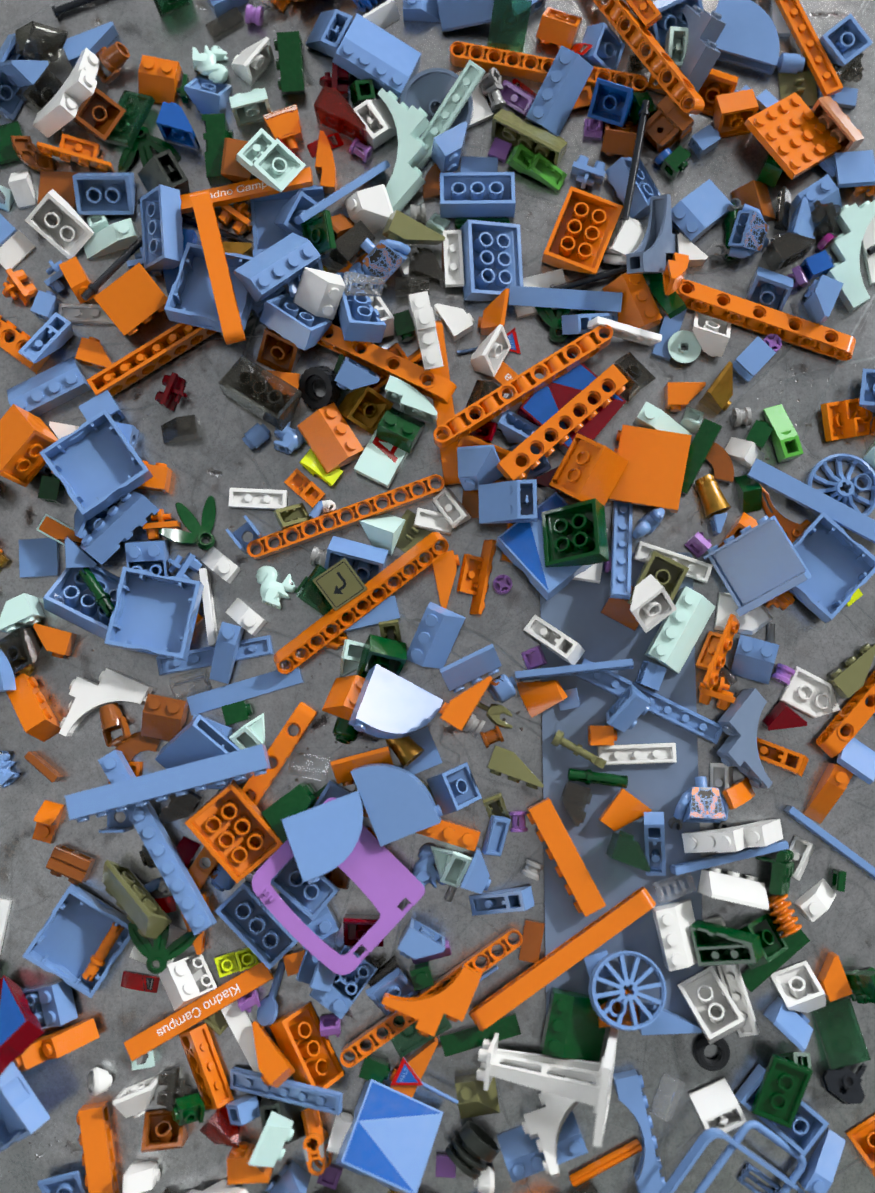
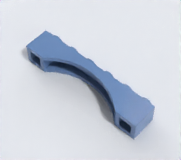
M635 1069L614 1073L613 1082L619 1101L635 1116L641 1131L643 1150L641 1151L640 1161L634 1174L637 1192L659 1193L666 1182L659 1172L662 1169L660 1157H656L657 1141L650 1131L653 1128L651 1116H647L646 1108H649L646 1095H643L641 1088H644L642 1075H638Z

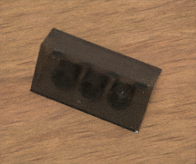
M241 356L218 382L223 395L281 431L293 419L302 395L300 390L244 356Z

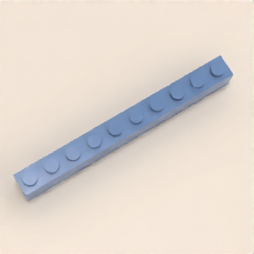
M260 744L66 795L65 800L69 820H77V823L90 820L89 816L97 815V818L109 815V811L116 810L117 813L129 810L128 806L136 804V807L149 805L148 801L156 799V802L168 800L169 795L175 794L176 797L187 795L188 790L203 791L208 789L207 785L215 784V787L227 784V780L230 779L241 781L247 779L246 775L254 773V776L266 774V770L271 769L266 745Z
M114 750L98 760L111 784L136 777L122 751ZM148 801L149 805L136 807V804L128 806L129 810L126 812L194 936L216 924L217 921L150 801Z

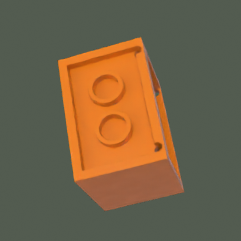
M140 262L93 297L124 336L126 334L131 336L138 330L136 326L140 323L145 325L152 320L154 312H162L168 299Z
M15 404L0 419V476L27 487L46 464L39 452L58 439L41 418Z
M577 433L549 485L579 502L595 498L605 506L629 461L605 445Z

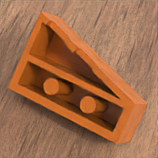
M25 673L15 677L16 690L6 691L24 731L45 742L60 732V723L37 687L36 679L33 676L29 677Z

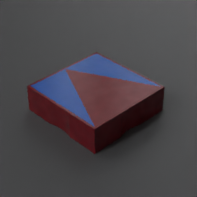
M571 353L567 354L571 359L576 358ZM582 363L530 395L519 408L517 414L540 427L598 376ZM602 385V389L605 392H610V388L607 385ZM613 395L610 398L612 402L604 409L602 407L596 410L598 414L590 421L588 419L583 421L582 424L584 426L576 433L572 431L568 434L569 439L562 445L558 443L556 447L566 454L577 433L594 440L624 405L626 400L620 395ZM588 397V402L592 405H595L596 400L592 397ZM573 410L575 416L582 417L580 410ZM559 422V426L562 429H568V425L565 422ZM545 434L551 442L554 441L551 434Z
M5 975L0 978V1075L44 1033L36 1015L31 1012L28 1000L21 987Z

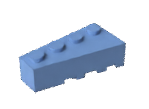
M336 272V274L341 275L346 286L337 309L344 340L381 343L387 325L384 321L380 320V314L377 309L372 307L370 297L364 294L365 289L361 283L355 288L351 284L349 273Z
M131 491L122 497L116 506L114 505L108 510V515L103 520L97 522L94 526V531L82 539V544L79 548L94 561L102 565L120 548L119 543L121 541L129 540L133 536V530L136 527L144 526L148 522L146 518L151 513L155 515L159 509L144 495Z

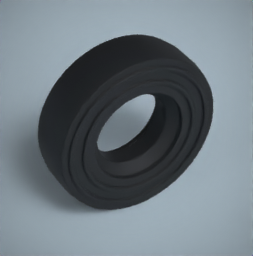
M702 1034L694 1043L693 1054L695 1060L702 1068L709 1071H718L724 1068L730 1058L728 1043L724 1038L712 1043L719 1048V1054L715 1059H708L704 1055V1050L709 1045V1042L705 1035Z

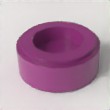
M831 233L826 234L817 244V248L820 251L826 250L834 241L835 236Z

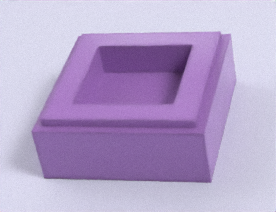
M495 137L488 152V157H497L498 161L505 163L512 144Z
M539 645L521 653L528 670L547 664Z
M436 1153L435 1177H456V1165L447 1154Z
M331 1163L323 1174L319 1175L317 1183L336 1190L343 1168Z

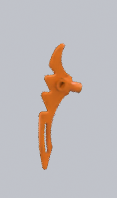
M762 487V493H764L773 511L771 513L762 495V506L767 516L770 518L775 515L780 525L784 527L789 540L793 543L811 522L806 519L801 524H798L782 516L772 504L769 493Z

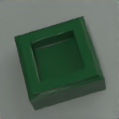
M833 869L832 889L845 892L847 872Z

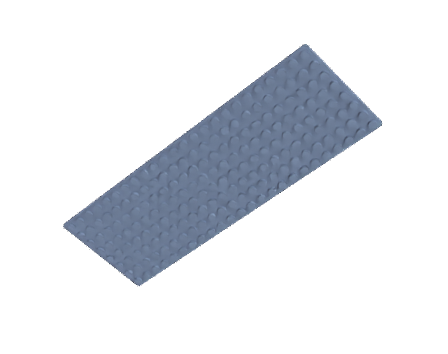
M689 552L679 553L692 558V554ZM632 553L631 586L633 587L645 564L633 559L635 553ZM604 562L600 584L572 579L566 587L548 601L540 594V618L578 642L585 650L575 665L581 664L583 658L593 663L632 658L634 663L633 669L611 672L634 683L643 660L665 667L644 655L663 621L645 633L640 624L634 631L601 613L610 596L611 571L605 573ZM685 576L672 602L676 599L681 588L687 586L693 590L692 578ZM541 644V649L547 662L541 668L570 665ZM694 645L679 674L667 668L659 691L646 689L697 713ZM575 675L541 679L543 682L558 680L563 690L577 688L580 707L560 711L559 704L557 703L542 712L543 800L547 797L551 800L606 904L605 907L587 917L582 912L579 914L573 904L576 900L573 894L568 895L564 887L567 883L564 877L560 878L554 868L557 864L554 859H549L545 851L548 847L545 841H543L545 956L641 887H645L656 902L654 907L690 899L695 921L702 920V894L697 892L701 870L680 875L672 874L670 871L671 865L701 858V853H685L682 833L700 831V823L683 822L682 819L680 820L682 823L681 830L676 829L678 823H674L672 829L668 825L669 819L674 817L677 803L682 794L689 788L695 787V777H698L697 735L650 712H647L645 715L641 714L636 719L637 723L631 730L627 729L625 732L617 729V741H614V745L676 743L677 762L605 765L601 769L582 756L574 755V752L562 745L556 747L551 742L557 731L561 730L564 732V738L576 745H582L583 749L597 755V746L602 745H588V726L609 725L606 721V712L619 697ZM569 768L577 770L591 769V771L599 773L628 776L627 788L623 789L652 810L651 812H664L666 876H646L644 816L616 831H613L598 820L622 787L592 783L586 785L584 782L568 781ZM652 909L594 950L605 949L608 954L628 950L638 952L651 959L658 966L665 980L666 1002L664 1009L697 1023L677 985L703 971L704 966H698V963L688 968L668 971L664 965ZM625 955L624 959L629 976L634 957ZM616 957L610 960V963L621 977L619 960ZM584 958L546 985V1016L552 987L589 995L588 986L590 978ZM642 960L639 962L635 979L649 967ZM652 971L637 986L657 983L658 980L654 972ZM613 976L604 978L614 983H617ZM596 981V994L616 990L611 986ZM659 987L639 991L659 999ZM616 995L608 996V997H602V998L609 1000V999H612V998H613L614 996H616ZM639 998V1000L642 1003L650 1002L645 999Z

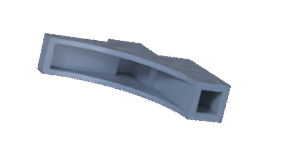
M685 4L682 12L688 23V44L680 70L698 92L721 54L716 49V41L726 23L721 20L722 15L714 10L710 13L706 10L703 11L697 5L690 7Z
M670 194L650 197V215L645 236L635 251L626 254L627 274L664 273L666 255L676 253V234H672Z
M756 688L743 689L735 699V702L730 705L718 721L723 732L729 735V737L716 753L720 756L723 764L729 767H737L741 773L745 774L753 787L769 789L773 782L762 766L757 747L759 718L767 701Z

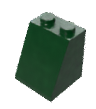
M303 782L261 812L283 844L288 838L281 820L308 810L316 798L314 796L316 791L310 783Z

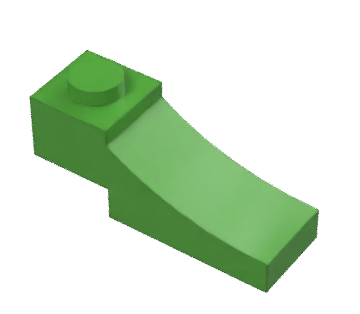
M521 143L514 147L506 162L520 174L524 173L535 178L555 192L560 189L567 176L565 172L540 153L534 154Z

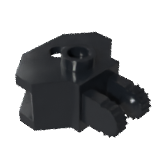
M854 1055L848 1058L843 1067H840L838 1070H825L821 1076L825 1091L842 1104H861L865 1098L861 1086V1077L866 1071L867 1065L864 1063L859 1065L855 1074L850 1071L856 1061Z

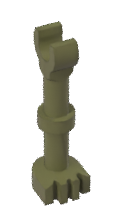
M561 730L557 731L551 742L556 747L559 745L573 751L574 755L582 756L601 769L604 768L607 762L603 758L583 749L582 745H576L564 738V732Z

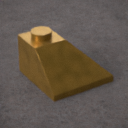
M730 361L699 401L716 414H719L721 410L726 411L732 403L729 399L733 395V363Z
M364 386L347 394L338 410L347 419L373 435L385 412L394 403L369 386Z

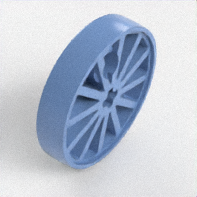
M840 453L825 457L811 469L806 478L805 484L812 487L813 480L828 487L827 489L816 490L824 494H831L830 497L845 505L847 504V506L858 512L860 510L853 500L867 506L862 513L866 516H869L875 508V472L867 462L857 456ZM835 461L836 476L828 467V462ZM842 461L850 462L845 476L842 471ZM855 466L859 467L863 473L851 479ZM821 468L830 481L816 475V471ZM857 480L863 481V488L857 485ZM870 491V500L859 496L857 493ZM810 510L816 517L819 515L814 511Z
M628 950L616 951L602 958L591 973L588 986L590 1002L595 1013L607 1025L618 1030L636 1031L652 1024L661 1014L666 1002L665 980L658 966L645 955ZM625 955L634 957L629 976L624 959ZM616 957L619 960L621 977L609 964V961ZM642 960L649 967L635 979L639 962ZM605 967L617 983L599 977L601 969ZM652 971L654 972L658 980L657 983L637 986ZM596 981L611 986L616 990L596 994ZM629 986L630 994H624L625 990L623 987ZM659 987V999L639 991ZM617 995L615 998L609 999L606 1007L603 1010L601 1009L598 998ZM637 997L657 1004L653 1014L647 1010ZM614 1002H618L621 1006L618 1014L612 1011ZM634 1003L647 1018V1020L640 1024L637 1021ZM626 1006L629 1008L631 1026L621 1024L627 1010ZM608 1013L611 1017H617L616 1021L611 1020L606 1014Z

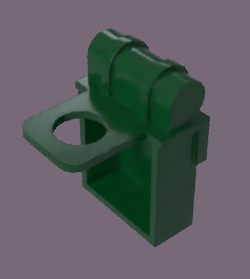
M791 850L779 851L776 859L764 856L755 857L757 860L773 863L769 890L771 894L782 896L789 893L790 879L794 872L795 862L791 861L794 858V853Z
M870 967L866 970L855 969L854 971H846L845 975L853 993L849 995L852 1001H857L860 1004L875 1003V969Z

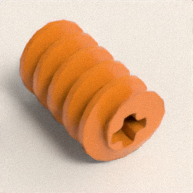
M788 894L768 897L770 902L769 909H773L769 916L777 917L773 924H780L776 931L783 932L779 938L790 936L802 928L801 924H795L799 918L791 916L795 909H788L792 904L791 901H784Z

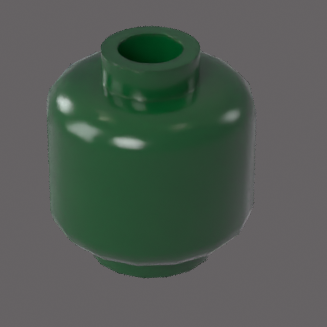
M338 717L332 733L336 737V741L350 744V742L357 739L359 731L348 724L349 720Z

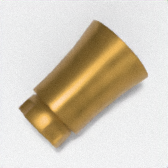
M705 475L695 481L706 518L724 513L731 508L717 481L714 480L713 475Z
M410 736L398 739H385L386 743L398 757L403 768L411 764L424 751Z

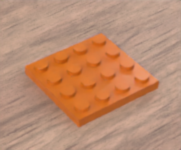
M796 92L749 117L744 123L791 180L831 157L834 153H838L842 148L841 144H838L837 139L830 135L826 126L823 123H819L817 116Z

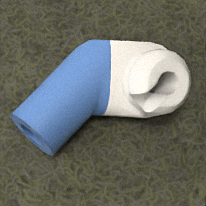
M332 500L319 501L308 516L313 519L319 517L321 513L332 512L335 510L336 504Z
M156 878L144 885L149 893L154 890L163 892V895L171 893L164 879Z

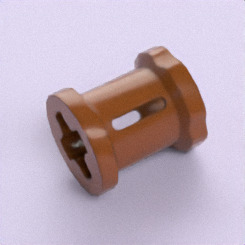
M498 725L495 726V729L485 733L483 731L480 732L486 748H489V745L498 741H504Z

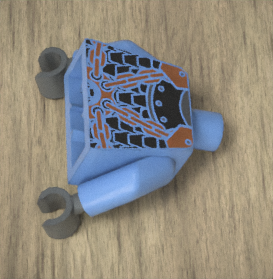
M733 198L730 202L734 203L735 207L729 205L727 209L730 212H734L737 209L741 211H738L728 243L730 249L723 244L716 245L715 247H720L722 252L714 253V255L723 256L728 254L729 257L746 258L752 256L754 252L762 251V248L768 245L769 239L766 236L769 226L764 221L759 209L747 204L742 205L739 198Z
M367 238L360 245L368 254L362 261L364 263L363 271L366 275V280L376 288L378 294H382L381 287H385L386 290L388 289L386 281L408 257L411 260H415L411 255L413 252L419 253L414 246H408L400 241L391 239L381 240L375 245Z
M695 777V787L689 788L682 794L677 803L674 817L669 819L668 825L672 829L673 824L678 823L676 829L681 830L682 823L680 820L683 819V822L714 823L715 829H720L721 825L722 828H728L729 824L725 821L728 819L729 807L717 787H707V777Z

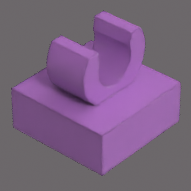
M585 118L583 139L601 141L603 121Z
M799 265L792 269L794 274L787 275V277L795 278L793 289L798 286L804 288L810 284L803 268Z
M697 532L685 544L697 558L712 546L711 540H706L702 536L703 532Z
M258 989L237 1000L238 1007L242 1012L245 1010L249 1013L252 1012L251 1007L255 1004L258 1007L261 1006Z
M335 1014L320 1016L321 1037L324 1036L326 1039H329L330 1035L340 1036L341 1019Z

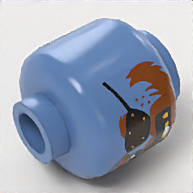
M501 674L491 680L490 687L487 688L495 702L498 700L503 703L516 695L515 687H517V684L512 676L508 678L507 675Z
M219 863L210 875L211 884L222 892L224 890H231L236 883Z

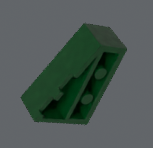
M299 31L277 32V39H274L275 51H278L279 58L276 59L277 71H280L281 78H278V88L282 90L284 96L306 94L303 69L304 60L301 47L302 38Z
M224 113L201 114L202 121L205 124L203 139L206 140V152L204 153L208 182L210 185L232 184L231 180L221 175L224 140L225 138L234 139L233 130L229 129Z
M696 920L690 926L698 966L757 963L764 956L759 935L702 920Z

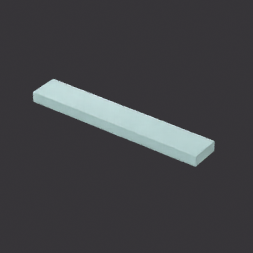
M468 61L431 119V124L420 136V139L426 144L424 148L428 152L417 165L422 170L431 158L433 138L449 130L486 72L473 61Z

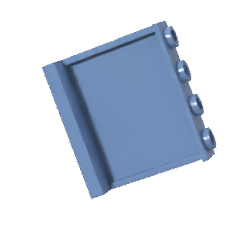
M313 185L307 188L250 199L254 243L253 257L289 235L274 224L282 206L299 190L318 203L325 198L323 186ZM329 253L321 256L320 258H330Z
M767 515L756 521L758 523L757 526L753 528L750 525L740 531V536L736 538L734 535L723 541L725 543L723 546H713L707 550L709 554L703 557L704 559L709 558L737 604L738 609L736 612L739 617L812 577L775 515L770 518Z

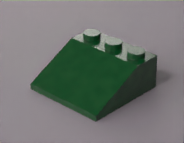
M594 498L541 512L546 567L593 565L609 561L605 508L597 499Z
M552 987L540 1046L542 1054L568 1059L600 1060L606 1027L599 1028L598 1015L591 1005L589 995ZM603 998L597 999L599 1005L608 1001V999Z

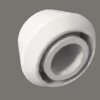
M94 1067L89 1072L87 1088L92 1096H98L111 1087L112 1076L107 1070Z
M487 1166L485 1171H481L479 1179H474V1188H478L479 1193H494V1169L490 1166Z

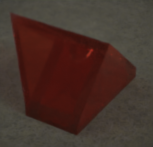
M224 1105L215 1110L200 1128V1131L214 1144L239 1148L240 1126L230 1124L227 1108Z

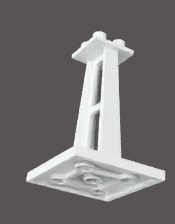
M615 1028L610 1029L605 1056L602 1057L601 1063L498 1049L499 1033H495L493 1040L484 1039L483 1047L480 1048L478 1061H481V1067H478L476 1080L484 1081L483 1090L488 1091L492 1078L496 1077L594 1106L593 1113H596L593 1146L601 1148L610 1106L619 1030ZM500 1063H505V1064H510V1065H514V1066H519V1067L529 1068V1069H533V1070H538V1071H541V1073L535 1072V1071L526 1070V1069L516 1068V1067H512V1066L502 1065V1064H500ZM547 1073H552V1074H557V1075H561V1076L571 1077V1078H575V1079L590 1081V1082H594V1083H596V1084H591V1083L581 1082V1081L572 1080V1079H567V1078H563V1077L553 1076V1075H549V1074H547Z

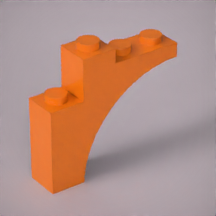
M462 964L453 979L433 993L419 997H399L385 992L381 1004L390 1012H395L396 1010L403 1013L402 1016L408 1020L413 1021L416 1019L415 1028L418 1029L417 1032L425 1037H429V1035L435 1036L443 1014H447L446 1018L451 1021L457 1022L460 1020L463 1022L482 974L480 971Z
M94 1018L82 1020L69 1027L38 1038L22 1055L13 1061L19 1071H25L46 1060L57 1059L100 1038Z

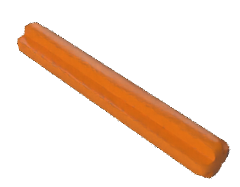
M635 1139L571 1174L569 1179L572 1185L577 1187L641 1152L643 1148L639 1140Z

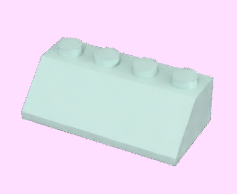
M687 586L680 589L673 602L677 609L663 620L644 654L677 674L680 673L715 609V606L703 595Z

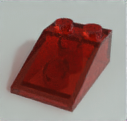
M324 85L314 103L317 123L349 139L354 140L358 138L361 143L367 146L365 124L337 89Z

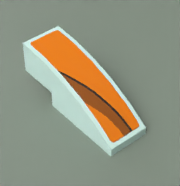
M45 514L36 529L64 546V539L67 536L78 546L82 544V539L75 536V530L48 514Z

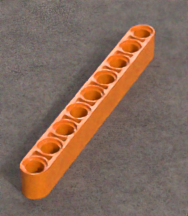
M208 189L191 193L190 197L225 343L229 345L245 341V334L210 191Z
M438 320L435 323L444 367L430 369V371L450 380L442 320ZM451 397L448 404H443L433 399L434 408L438 412L436 426L438 427L455 415L453 398ZM445 434L438 435V439L445 440L447 438V435ZM458 440L448 447L440 448L445 486L461 484L458 478L457 451H455Z

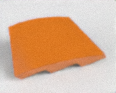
M860 398L820 404L826 442L869 435L873 413L859 406Z

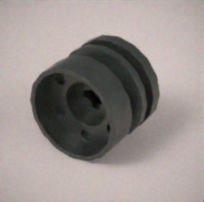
M467 1121L459 1131L461 1139L453 1138L452 1144H449L445 1151L451 1161L463 1173L477 1180L481 1176V1171L486 1170V1164L483 1160L492 1162L500 1152V1148L485 1130L476 1123Z

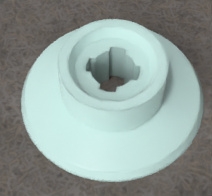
M678 331L668 341L669 354L680 363H690L696 360L701 353V346L695 334L691 331ZM681 346H686V350L682 351Z

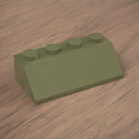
M501 109L493 117L492 137L511 143L513 148L521 143L534 154L540 153L554 165H559L568 144L562 137L550 134L545 128H539L527 119H521L512 111Z
M106 860L102 876L106 892L117 900V906L125 910L128 914L127 919L131 923L136 924L139 928L137 931L142 937L156 939L172 920L129 867Z

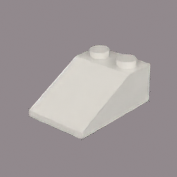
M53 189L45 195L25 219L31 227L68 259L73 258L94 234L69 203Z
M712 966L677 985L710 1045L745 1026V1019Z

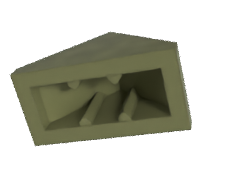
M303 503L273 511L282 530L310 520Z
M398 619L379 622L381 637L402 642Z
M500 791L482 798L489 819L491 815L510 818Z

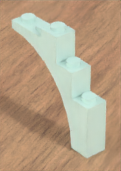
M381 88L377 94L385 102L393 116L398 138L397 159L393 174L386 186L394 212L396 210L401 211L426 182L421 177L423 173L416 166L428 154L424 148L426 144L419 137L431 123L426 118L428 114L421 107L416 109L413 105L409 108L404 102L399 104L396 101L398 98L393 92L389 90L387 93Z
M875 200L872 202L866 201L859 207L856 203L851 206L847 204L838 211L839 213L835 218L843 233L834 238V243L830 248L839 262L833 264L834 267L826 276L844 283L838 296L849 313L866 304L870 299L862 280L859 256L866 228L875 217Z

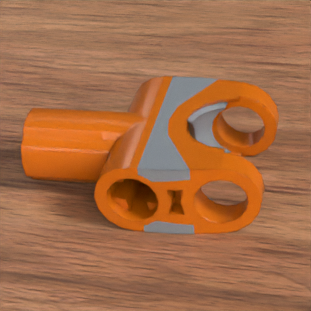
M308 1108L301 1111L306 1135L303 1141V1150L309 1172L314 1176H319L330 1166L333 1155L332 1152L327 1151L330 1139L327 1130L322 1127L320 1112ZM313 1161L318 1168L322 1169L321 1171H315L313 1169Z

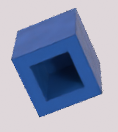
M826 250L805 258L800 265L809 281L820 277L822 274H827L834 267L832 257L827 254Z

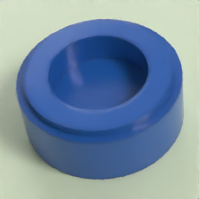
M667 147L654 159V162L658 166L662 165L664 159L672 151Z

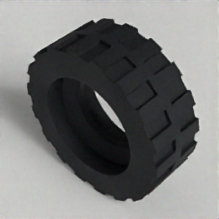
M328 366L310 367L301 375L299 380L300 396L310 408L320 409L333 402L336 404L338 398H340L341 388L336 385L337 382L334 380L336 373L333 369H330ZM317 378L323 379L326 385V394L323 397L317 396L314 390V381Z

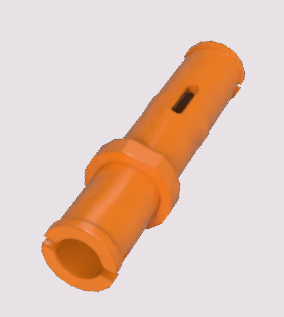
M115 922L112 923L111 928L96 953L90 957L91 961L81 975L85 980L89 978L88 981L93 982L100 967L104 966L106 957L124 930L122 925L119 924L116 927L114 926Z

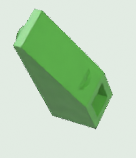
M782 404L763 409L766 422L770 425L769 427L773 428L770 436L778 462L782 463L793 460L804 454L799 436Z

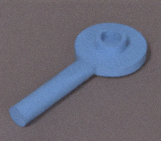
M283 961L278 963L269 996L260 1002L261 1006L257 1009V1020L262 1026L272 1025L277 1018L278 1003L275 999L285 970Z

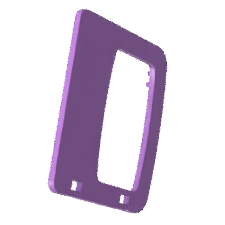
M328 798L324 803L335 800L336 798ZM362 824L357 844L350 855L338 867L367 896L380 913V917L345 955H340L310 930L271 886L272 878L294 857L288 840L256 871L252 879L254 893L273 916L313 956L339 975H346L355 970L425 894L423 884L384 845L380 846L378 839ZM406 898L410 903L401 911L397 906ZM362 944L366 950L357 958L353 953Z

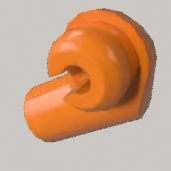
M342 632L324 647L334 650L344 646L345 639H348L347 634Z

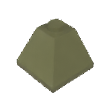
M477 1073L455 1077V1088L461 1119L500 1113L495 1077L492 1078L488 1091L483 1090L484 1081L476 1080Z

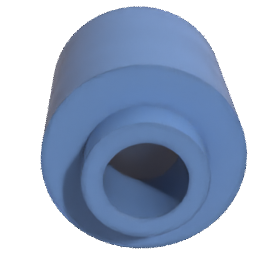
M781 53L776 68H778L779 73L797 74L803 71L805 57L800 54Z
M256 423L244 434L245 436L242 440L251 450L257 449L270 438L268 435L270 430L263 423L261 425Z

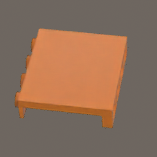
M623 425L622 430H618L616 441H619L618 449L615 448L614 452L629 462L609 497V502L618 501L670 510L671 513H677L692 435Z

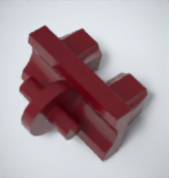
M332 62V77H330V72H325V76L319 79V84L324 87L325 92H329L332 87L333 102H339V98L349 96L348 84H339V80H349V72Z
M173 372L171 375H164L162 384L166 387L165 391L157 392L155 400L168 410L174 411L180 399H187L188 397L184 393L186 380Z

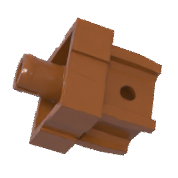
M668 94L657 104V111L646 122L644 139L646 138L658 150L659 154L667 147L670 149L677 141L681 144L692 134L694 123L689 113L683 112Z

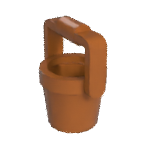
M116 41L108 48L102 47L95 54L103 66L111 72L106 78L100 65L97 72L98 77L103 83L110 84L119 76L121 67L130 57L128 49L121 42Z
M111 703L100 707L101 729L107 747H117L131 736L127 720L123 716L118 703ZM122 729L123 735L112 740L110 732Z

